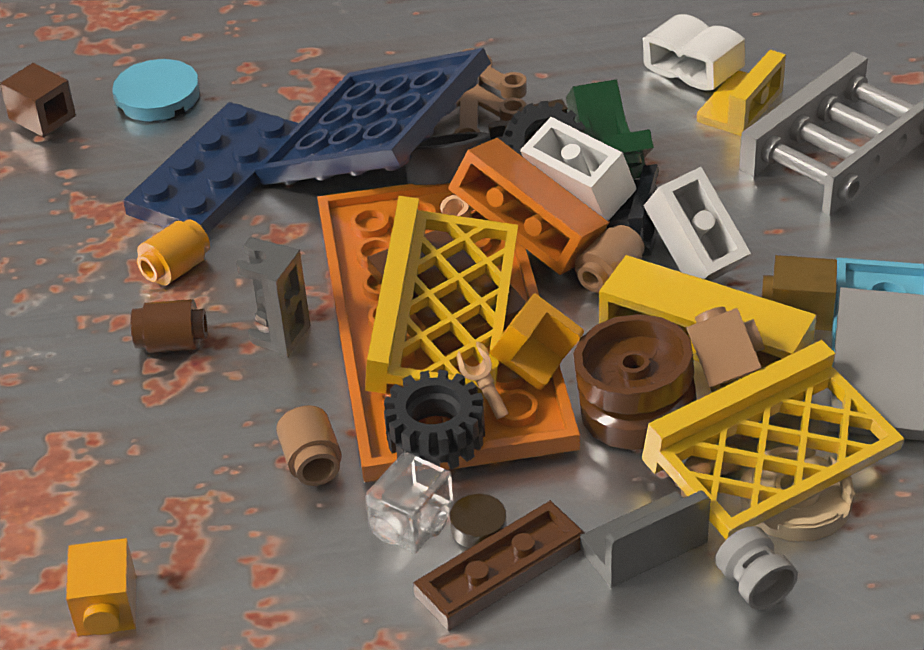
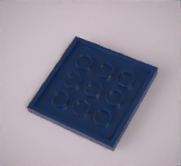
M484 47L349 72L254 169L262 185L283 182L284 185H290L301 179L316 177L317 180H325L336 174L350 173L352 176H356L372 169L385 168L387 171H392L404 166L410 161V154L415 148L433 135L434 127L438 122L456 109V102L462 95L478 84V77L491 64Z

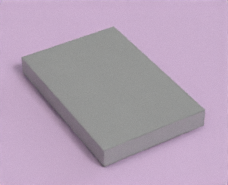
M840 287L835 340L836 355L833 367L905 439L924 441V295ZM831 392L830 407L842 409L843 403ZM829 422L828 431L840 432V424ZM848 427V433L875 436L870 430Z

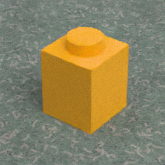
M127 538L68 545L66 601L77 637L94 634L106 635L112 632L136 629V572Z

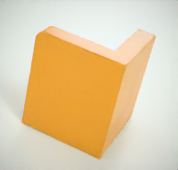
M533 293L489 354L535 388L541 390L548 383L565 356L584 334V329L536 293Z

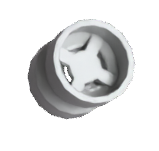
M745 527L736 531L726 539L716 554L715 563L728 580L739 583V593L753 609L762 610L776 605L790 593L797 582L798 572L786 556L774 553L773 542L759 527Z

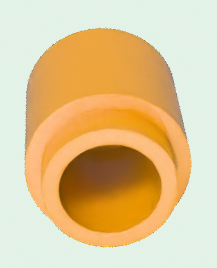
M194 220L175 221L138 246L137 265L140 272L151 282H157L160 285L170 284L204 260L205 254L210 250L208 235Z

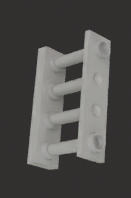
M852 52L742 132L739 170L755 177L769 165L778 162L824 185L822 212L830 216L846 202H852L860 191L924 142V99L914 105L868 84V79L866 78L868 58ZM861 100L898 117V119L888 126L848 106ZM834 120L871 138V140L860 147L821 127ZM807 141L844 159V161L835 168H831L792 148L799 143Z

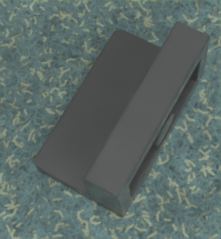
M703 490L685 498L675 491L580 535V550L610 588H613L707 543L710 498Z

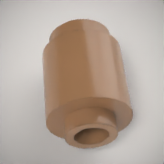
M618 225L604 230L575 261V270L580 283L589 291L599 294V290L625 255L642 260L644 243L639 234L628 226Z
M312 405L296 407L285 413L277 424L276 432L290 473L298 478L301 483L308 486H319L331 481L339 472L342 453L327 413L323 409Z

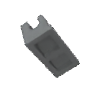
M250 237L243 245L244 253L249 255L250 263L238 260L236 261V266L240 275L253 279L258 310L255 313L256 322L269 327V333L249 329V340L256 346L278 351L279 356L288 358L311 326L300 249Z

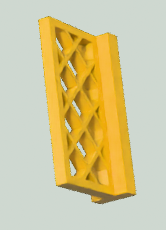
M399 196L367 356L365 391L386 394L388 384L403 386V378L409 375L415 381L420 380V372L429 370L430 378L438 377L439 370L448 371V377L452 380L457 373L460 374L454 367L458 364V351H460L463 361L473 355L480 364L482 363L483 357L477 348L476 342L484 344L485 347L490 345V353L503 334L518 225L418 210V198ZM425 230L447 232L454 241L436 250L424 237ZM483 238L505 241V248L487 257L475 243ZM464 250L477 264L458 273L446 259ZM421 252H423L426 256L421 258ZM500 264H502L501 271L497 268ZM435 265L448 280L429 290L417 275ZM486 273L499 288L481 298L468 282ZM457 289L470 305L451 314L439 299ZM414 291L418 295V297L415 299H413ZM494 304H496L495 312L490 308ZM428 306L441 321L422 332L411 320L410 315ZM480 314L493 329L474 339L461 324ZM451 331L464 346L445 357L431 341ZM408 333L411 336V339L405 341L406 335ZM419 348L434 362L433 365L424 370L401 367L402 358ZM489 354L492 363L489 373L493 379V384L496 385L499 360ZM465 378V384L473 381L477 385L475 380ZM477 385L478 393H482V397L485 398L481 388Z
M820 340L649 423L642 460L654 474L665 470L687 496L703 490L710 498L709 521L727 539L736 531L745 527L756 526L900 450L905 438L832 366L836 353L823 340ZM828 388L843 403L842 409L811 403L812 396ZM777 413L802 417L800 431L769 425V418ZM809 418L840 424L839 438L809 433ZM848 427L870 430L879 441L870 445L847 440ZM735 434L759 438L757 453L725 447L726 439ZM766 440L798 446L797 461L765 455ZM806 448L837 454V463L829 467L804 462ZM691 456L716 460L713 475L690 471L681 461ZM722 462L755 468L753 483L720 477ZM762 470L795 476L794 485L785 490L760 485ZM717 493L751 499L750 507L731 517L716 501Z

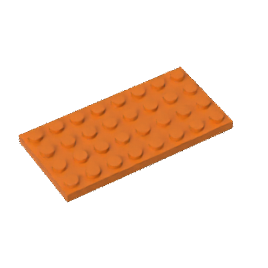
M450 183L437 185L405 184L317 196L364 482L431 472L430 463H424L422 470L412 468L411 459L403 464L397 460V452L392 454L389 449L384 417V401L386 396L391 397L390 389L395 384H388L386 394L365 391L367 356L381 285L368 270L367 257L389 248L399 196L418 198V210L441 213L442 201L451 195H455L448 189ZM475 209L471 212L472 218L488 220ZM426 229L425 234L434 230ZM483 238L477 241L475 245L489 257L505 248V241ZM516 242L510 284L527 302L533 293L539 296L527 251ZM502 264L497 266V268L500 271L502 269ZM408 333L406 335L405 341L411 339V336ZM419 348L402 358L401 367L424 370L433 365L434 362ZM473 355L464 360V363L468 366L475 367L480 364ZM499 361L495 387L508 414L496 419L486 398H483L485 421L483 446L480 451L474 449V458L468 462L460 456L459 467L453 469L580 450V433L560 365L543 389L539 390ZM455 365L454 367L461 374L459 365ZM432 416L418 422L440 424L451 420V418ZM447 462L440 463L441 471L450 470Z

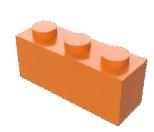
M498 138L469 149L448 187L450 191L489 221L518 225L516 242L559 275L575 267L577 257L609 224L606 219Z

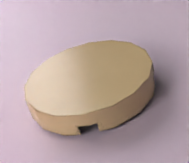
M780 446L765 451V455L797 461L798 446ZM806 448L804 460L806 463L826 467L837 463V460L829 456L827 461L823 457L815 456V449ZM748 468L746 473L744 470L741 481L753 483L755 468ZM762 470L760 485L785 490L794 485L795 476ZM849 476L765 520L756 525V527L761 528L770 536L791 542L815 541L833 535L847 523L853 507L855 493L852 477ZM740 497L742 510L749 509L751 499Z

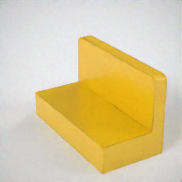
M769 50L749 73L740 70L734 73L697 112V122L741 136L742 132L757 122L782 93L786 54Z

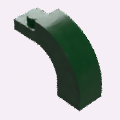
M614 79L573 86L566 96L568 112L572 110L577 114L574 120L576 123L582 121L585 127L583 133L622 152L633 180L640 179L643 165H646L644 158L654 148L651 131L647 129L630 132L623 110L618 80Z

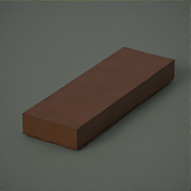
M550 500L414 581V596L447 631H450L580 551V535L585 532Z

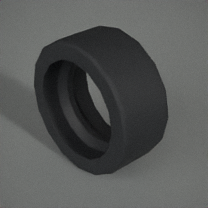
M466 132L429 137L415 148L410 154V161L405 164L408 183L414 185L451 183L467 151L491 141L490 134L485 132Z

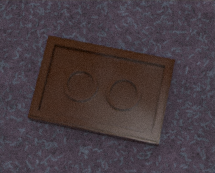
M434 230L426 233L424 236L436 250L454 241L444 231ZM388 249L367 257L368 270L380 285H382ZM464 250L446 259L458 273L477 264ZM421 252V258L425 257L426 255ZM435 265L417 275L429 290L448 280ZM486 273L468 282L481 298L499 288ZM511 284L509 286L503 330L507 329L511 321L526 304V301ZM457 289L439 299L451 314L470 305ZM414 291L413 299H415V298L418 297V295H417V293H416L415 291ZM496 304L490 307L494 312L496 310ZM428 306L410 315L411 320L422 332L441 321ZM480 314L461 324L474 339L493 329ZM451 331L431 341L443 355L464 346Z

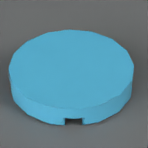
M170 59L148 60L132 65L121 72L113 82L115 105L118 109H124V114L135 120L150 122L170 119L175 116V110L184 107V111H187L193 107L200 97L198 74L191 66L181 61Z

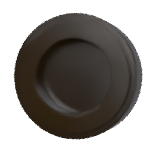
M479 493L464 496L456 501L450 510L451 534L455 541L467 548L473 547L507 526L504 505L500 500L491 495Z

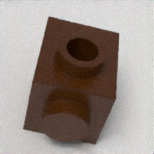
M31 63L0 82L8 118L42 137H45L76 117L68 80L35 63Z

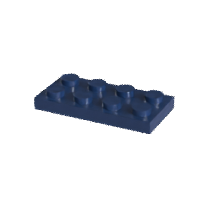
M228 102L123 200L126 215L166 228L175 221L184 222L191 219L196 221L208 235L261 182L254 169L299 123Z

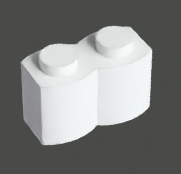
M675 15L643 38L644 65L663 77H679L685 83L697 89L713 90L745 66V39L740 34L723 26L708 27L703 21L690 15Z

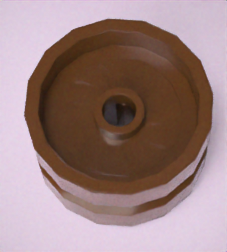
M642 314L614 317L590 329L580 338L574 350V364L583 425L594 438L611 447L630 450L644 449L649 423L697 400L691 340L679 325L662 317Z

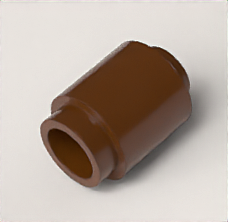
M194 299L144 303L143 308H135L131 311V336L135 349L146 348L148 353L197 350L199 339H207L208 323L205 309H197Z

